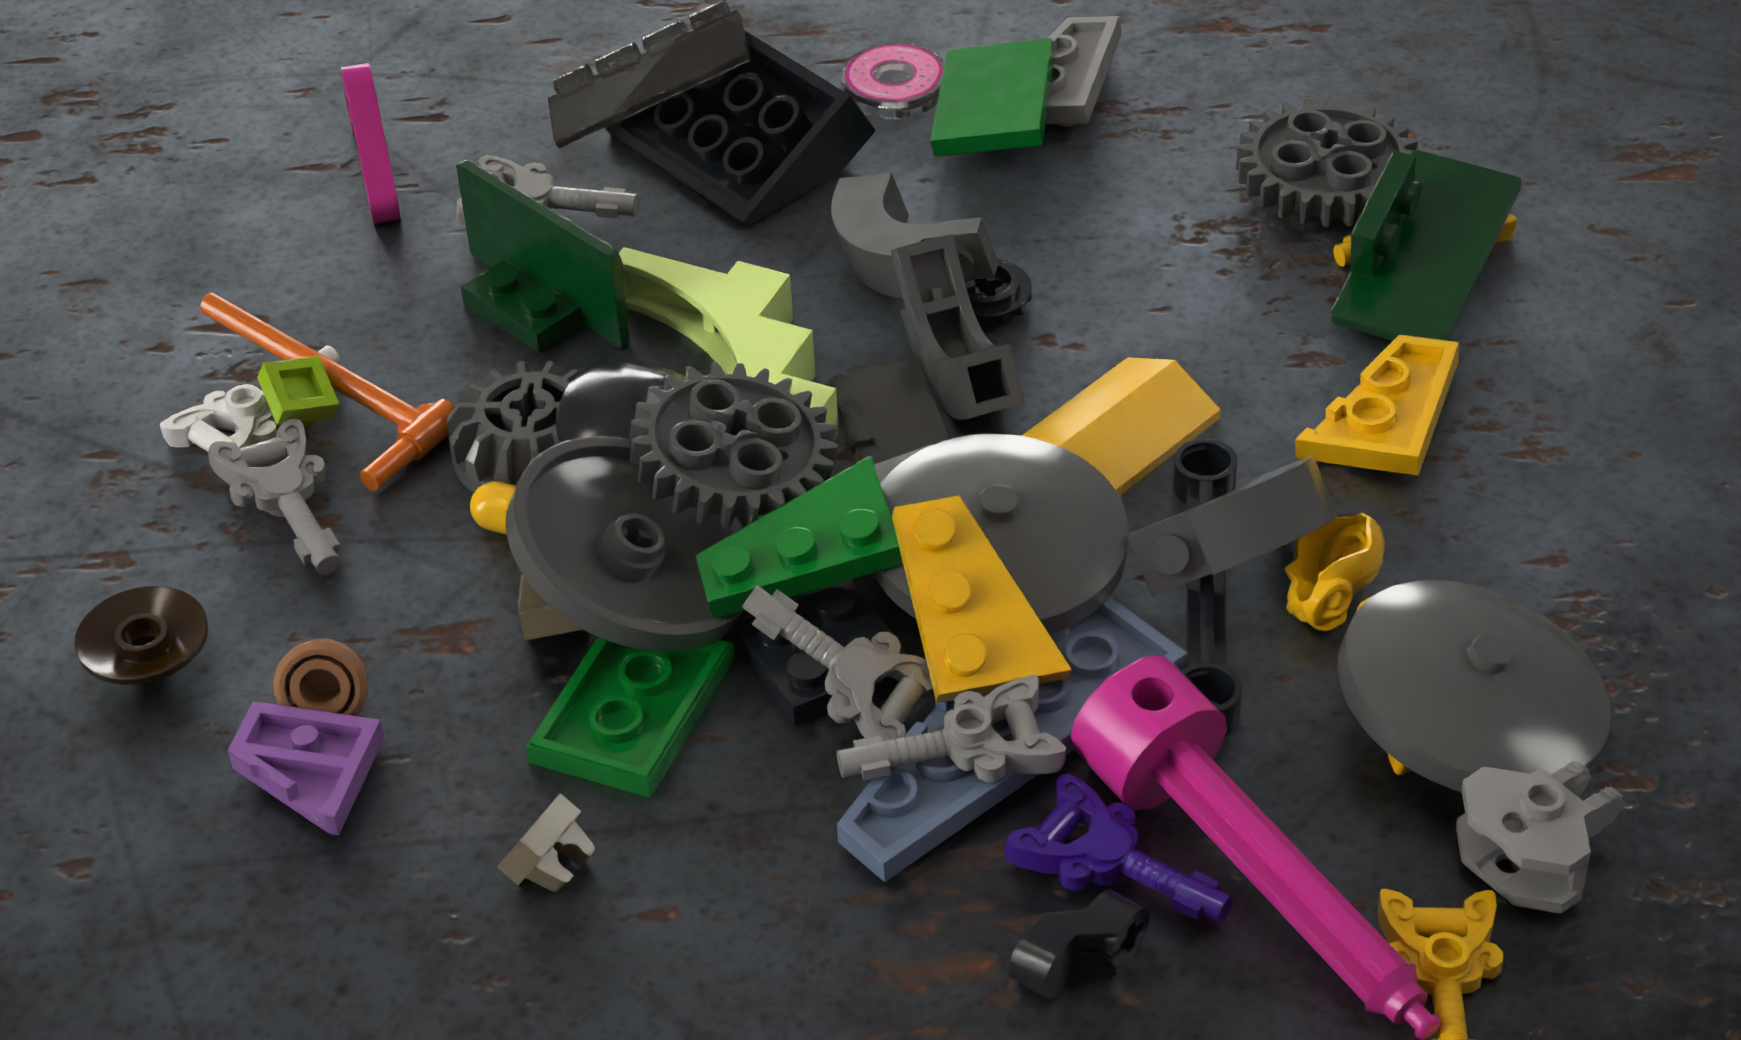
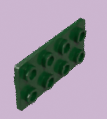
M1393 150L1351 233V271L1331 310V322L1391 341L1398 335L1449 341L1521 190V178L1420 150H1413L1410 154Z
M468 159L457 164L456 169L469 249L474 257L490 266L483 273L461 285L464 305L539 353L582 325L618 348L630 342L627 320L628 307L625 302L622 278L623 262L619 252L610 243L601 241L578 227L570 219L563 218L537 202L532 196L524 194L502 181L494 173L487 172Z

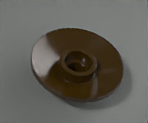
M146 586L126 590L105 599L83 618L75 635V651L82 667L92 676L102 681L121 685H135L157 681L184 668L202 650L208 636L206 613L202 605L193 596L175 588Z

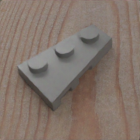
M1119 16L1068 17L1048 37L1052 38L1055 57L1045 124H1056L1061 127L1088 124L1122 35Z

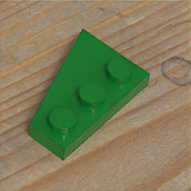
M871 456L696 555L713 619L744 611L745 609L742 606L757 585L770 595L779 590L787 597H792L903 564L893 521Z

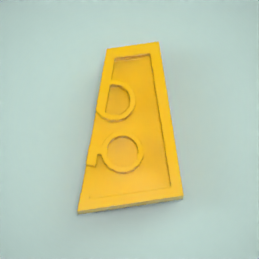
M1398 335L1360 373V384L1346 398L1338 396L1326 408V418L1315 429L1307 427L1295 439V458L1303 459L1314 455L1317 462L1419 476L1459 362V342Z
M959 495L894 507L892 514L893 524L936 703L953 701L959 693L966 691L978 692L981 695L989 694L1001 685L1017 678L1036 675L1039 678V684L1069 678L1072 671L1069 664Z

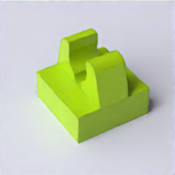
M320 356L264 362L257 378L277 426L282 425L289 418H296L301 420L305 431H307L317 420L334 418L340 404Z

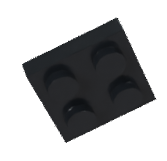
M851 580L837 583L794 600V602L799 604L794 611L796 614H799L819 630L826 633L834 641L840 643L841 646L846 647L855 638L865 637L871 641L879 632L891 633ZM756 617L741 621L734 626L735 644L794 726L828 713L827 705L832 695L828 694L825 690V679L829 671L826 666L780 634L774 640L752 625ZM901 646L900 654L908 655V653ZM886 677L875 684L874 693L896 685L899 681L892 677Z

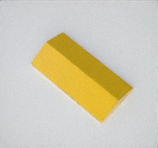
M1127 357L1021 436L1055 444L1083 458L1106 477L1120 496L1174 455L1181 445L1193 440L1218 421L1221 409L1175 360Z

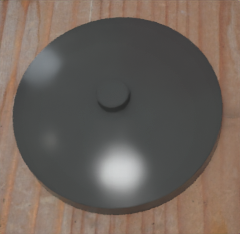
M976 434L957 437L936 443L914 453L896 466L881 483L891 518L894 507L959 495L1049 635L1069 628L1095 612L1107 601L1122 577L1126 563L1127 535L1129 532L1126 511L1119 495L1106 477L1094 466L1078 455L1055 444L1010 434ZM904 565L874 572L878 583L885 593L900 608L916 618Z
M608 436L576 438L554 445L533 459L523 471L509 501L506 515L507 538L510 550L521 573L536 593L556 612L573 624L602 639L635 649L661 652L685 651L711 644L732 631L734 626L742 620L747 612L746 610L713 619L696 559L698 553L746 527L747 525L742 517H734L730 528L723 529L719 515L711 514L705 522L699 524L696 523L697 509L689 507L678 514L673 513V496L654 500L652 498L654 482L639 483V466L631 465L630 463L631 446L629 445V439Z
M1444 580L1413 581L1389 587L1369 598L1358 609L1350 622L1339 649L1338 677L1340 687L1351 712L1359 724L1380 747L1397 761L1425 778L1447 788L1462 792L1463 780L1483 766L1529 774L1541 767L1547 773L1552 774L1559 768H1564L1567 763L1570 764L1573 760L1575 762L1578 760L1590 770L1607 740L1611 725L1610 700L1604 682L1593 662L1565 631L1547 617L1499 592L1467 583Z

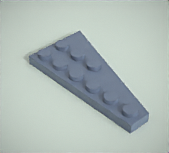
M1109 597L1107 601L1084 620L1069 628L1050 634V637L1072 671L1068 679L1039 684V704L1034 716L1040 732H1046L1058 738L1066 747V755L1074 751L1070 735L1076 716L1089 696L1109 676L1145 656L1163 655L1181 671L1187 667L1188 653L1112 597ZM954 700L936 703L935 708L923 723L916 721L905 737L944 729V716L948 711L954 710ZM1007 720L994 723L993 729L1005 741H1014ZM947 756L905 766L900 765L895 768L891 767V775L871 779L837 823L838 843L882 881L886 882L1039 774H1021L1005 771V776L999 781L987 783L978 779L974 769L964 771L958 768L953 760Z

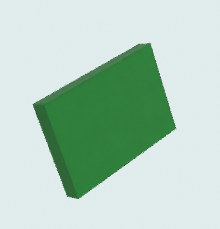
M1052 38L947 50L930 139L934 156L941 157L1043 145L1055 57Z
M597 637L525 746L528 763L651 798L735 660L734 643L718 639L711 644L695 649L661 652L635 649Z

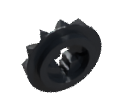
M998 259L995 277L965 281L974 314L981 327L986 321L992 320L1005 325L1009 315H1024L1026 303L1032 300V284L1029 276L1023 269L1008 261ZM976 288H978L980 292H984L987 296H985L982 293L976 294Z

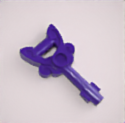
M1063 774L1058 777L1056 783L1057 806L1037 829L1030 826L1009 833L1004 845V858L1006 861L1020 868L1041 873L1059 874V881L1063 887L1072 891L1085 889L1090 881L1099 885H1113L1127 876L1171 898L1173 909L1195 920H1198L1203 914L1219 923L1223 922L1227 917L1233 903V897L1220 891L1219 881L1196 870L1191 876L1186 875L1138 851V832L1135 828L1133 808L1125 803H1112L1106 807L1093 789L1072 774ZM1079 823L1089 827V831L1084 836L1069 844H1062Z

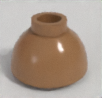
M311 639L293 647L278 664L273 680L274 695L278 705L357 716L367 699L368 675L360 657L345 644L331 639Z

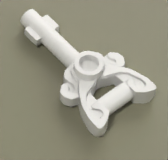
M325 346L318 351V353L339 365L341 364L339 354L331 346ZM248 384L236 386L229 390L227 394L224 391H213L205 396L204 404L174 414L160 423L163 438L169 446L190 447L196 444L209 452L210 445L216 441L236 443L238 448L241 449L277 437V424L263 390L260 391L258 387ZM216 428L233 431L235 433L229 437L224 433L220 432L219 430H217Z

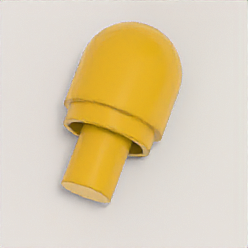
M491 481L478 487L470 501V511L474 521L486 530L507 535V509L516 485Z

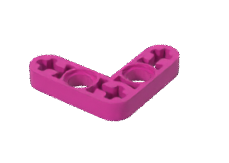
M369 63L341 67L347 112L352 135H355L373 225L401 220Z

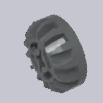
M520 361L516 364L515 374L503 377L496 369H493L482 379V387L471 384L457 399L458 405L452 410L447 419L453 467L461 483L473 493L478 487L491 481H499L517 486L523 471L529 463L540 453L560 443L556 430L557 408L565 389L581 372L572 369L565 374L563 367L552 361H547L542 372L529 371L527 364L524 361ZM493 415H501L504 430L494 426L488 418Z

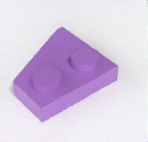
M253 701L228 749L232 768L327 833L339 835L384 740V735L379 719Z

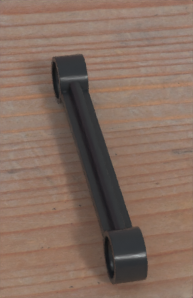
M1206 438L1188 441L1177 449L1174 455L1173 490L1178 499L1186 504V511L1236 489V453L1227 444ZM1204 470V475L1210 476H1200L1191 472ZM1224 570L1212 575L1211 573L1186 583V652L1188 656L1187 667L1182 669L1181 672L1210 701L1220 704L1215 707L1226 718V735L1234 731L1240 721L1242 683L1237 674L1227 667L1226 577Z

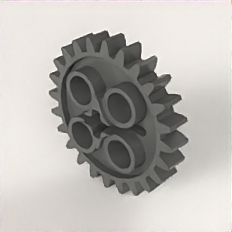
M1327 98L1324 105L1318 107L1311 100L1304 99L1303 108L1296 109L1288 103H1283L1281 115L1266 110L1264 111L1263 121L1251 120L1249 122V132H1241L1240 145H1237L1236 170H1239L1238 182L1239 184H1247L1246 195L1248 197L1260 196V207L1262 209L1279 205L1278 217L1280 218L1296 212L1300 213L1299 220L1301 224L1307 223L1312 216L1320 217L1324 227H1329L1332 219L1340 217L1347 226H1353L1354 216L1361 215L1393 150L1410 154L1411 151L1417 150L1418 140L1408 138L1409 128L1407 126L1394 127L1395 116L1387 115L1376 118V107L1374 106L1360 112L1355 110V101L1350 100L1341 108L1335 107L1332 98Z
M715 362L711 364L710 375L703 376L698 370L690 366L687 367L685 382L668 374L665 376L664 390L650 386L647 391L646 402L637 403L635 419L631 420L629 445L631 446L630 463L631 465L639 466V483L654 482L652 492L654 500L664 499L669 496L674 497L673 513L678 514L692 507L697 509L696 523L702 524L711 514L720 516L723 529L730 528L734 517H742L748 526L758 520V516L769 514L832 478L838 444L834 442L836 427L833 424L825 423L827 414L825 407L810 408L812 398L810 391L794 395L790 393L792 379L789 377L777 384L768 382L769 369L766 368L762 369L755 377L746 375L744 364L738 363L733 374H724L722 368Z

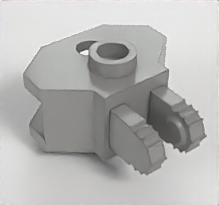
M1573 760L1570 764L1567 763L1564 768L1561 767L1552 774L1547 773L1541 767L1529 774L1483 766L1465 778L1462 783L1465 813L1457 818L1456 824L1461 862L1512 905L1561 914L1582 899L1591 854L1589 839L1600 833L1604 827H1608L1619 816L1625 804L1622 798L1623 795L1610 786L1608 788L1606 786L1605 789H1601L1597 794L1594 793L1586 800L1580 799L1578 796L1586 790L1585 788L1592 776H1590L1589 769L1578 760L1576 762ZM1501 860H1510L1511 867L1515 873L1501 871L1496 866V863Z

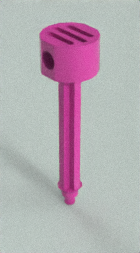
M1163 655L1142 657L1109 676L1089 696L1075 718L1070 737L1073 749L1123 803L1129 805L1135 811L1152 809L1172 797L1365 1003L1366 1011L1384 1014L1395 1025L1408 1022L1415 1029V1036L1421 1040L1432 1037L1438 1031L1441 1021L1438 1015H1432L1424 1007L1428 994L1417 983L1416 965L1408 964L1213 761L1222 747L1227 732L1225 716L1173 662Z

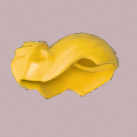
M1364 513L1352 517H1336L1328 524L1295 541L1293 561L1284 568L1285 573L1291 580L1286 606L1290 614L1320 631L1338 628L1346 621L1347 609L1352 600V595L1369 586L1382 567L1385 540L1382 529L1377 522Z

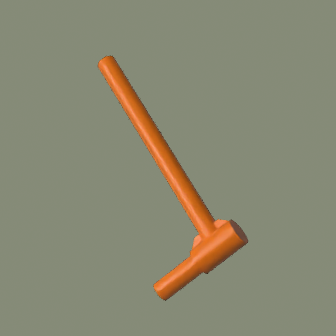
M209 293L202 299L200 304V312L283 360L320 356L333 389L397 425V441L359 473L362 484L370 491H377L412 460L418 461L449 435L447 419L455 408L451 402L439 399L436 403L421 404L415 408L215 293Z

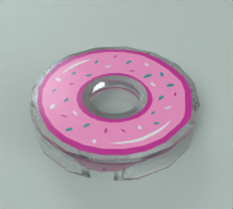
M886 43L870 46L856 52L844 63L841 72V90L849 94L866 115L883 119L910 117L909 110L922 107L923 113L937 105L944 62L942 58L930 49L914 44Z

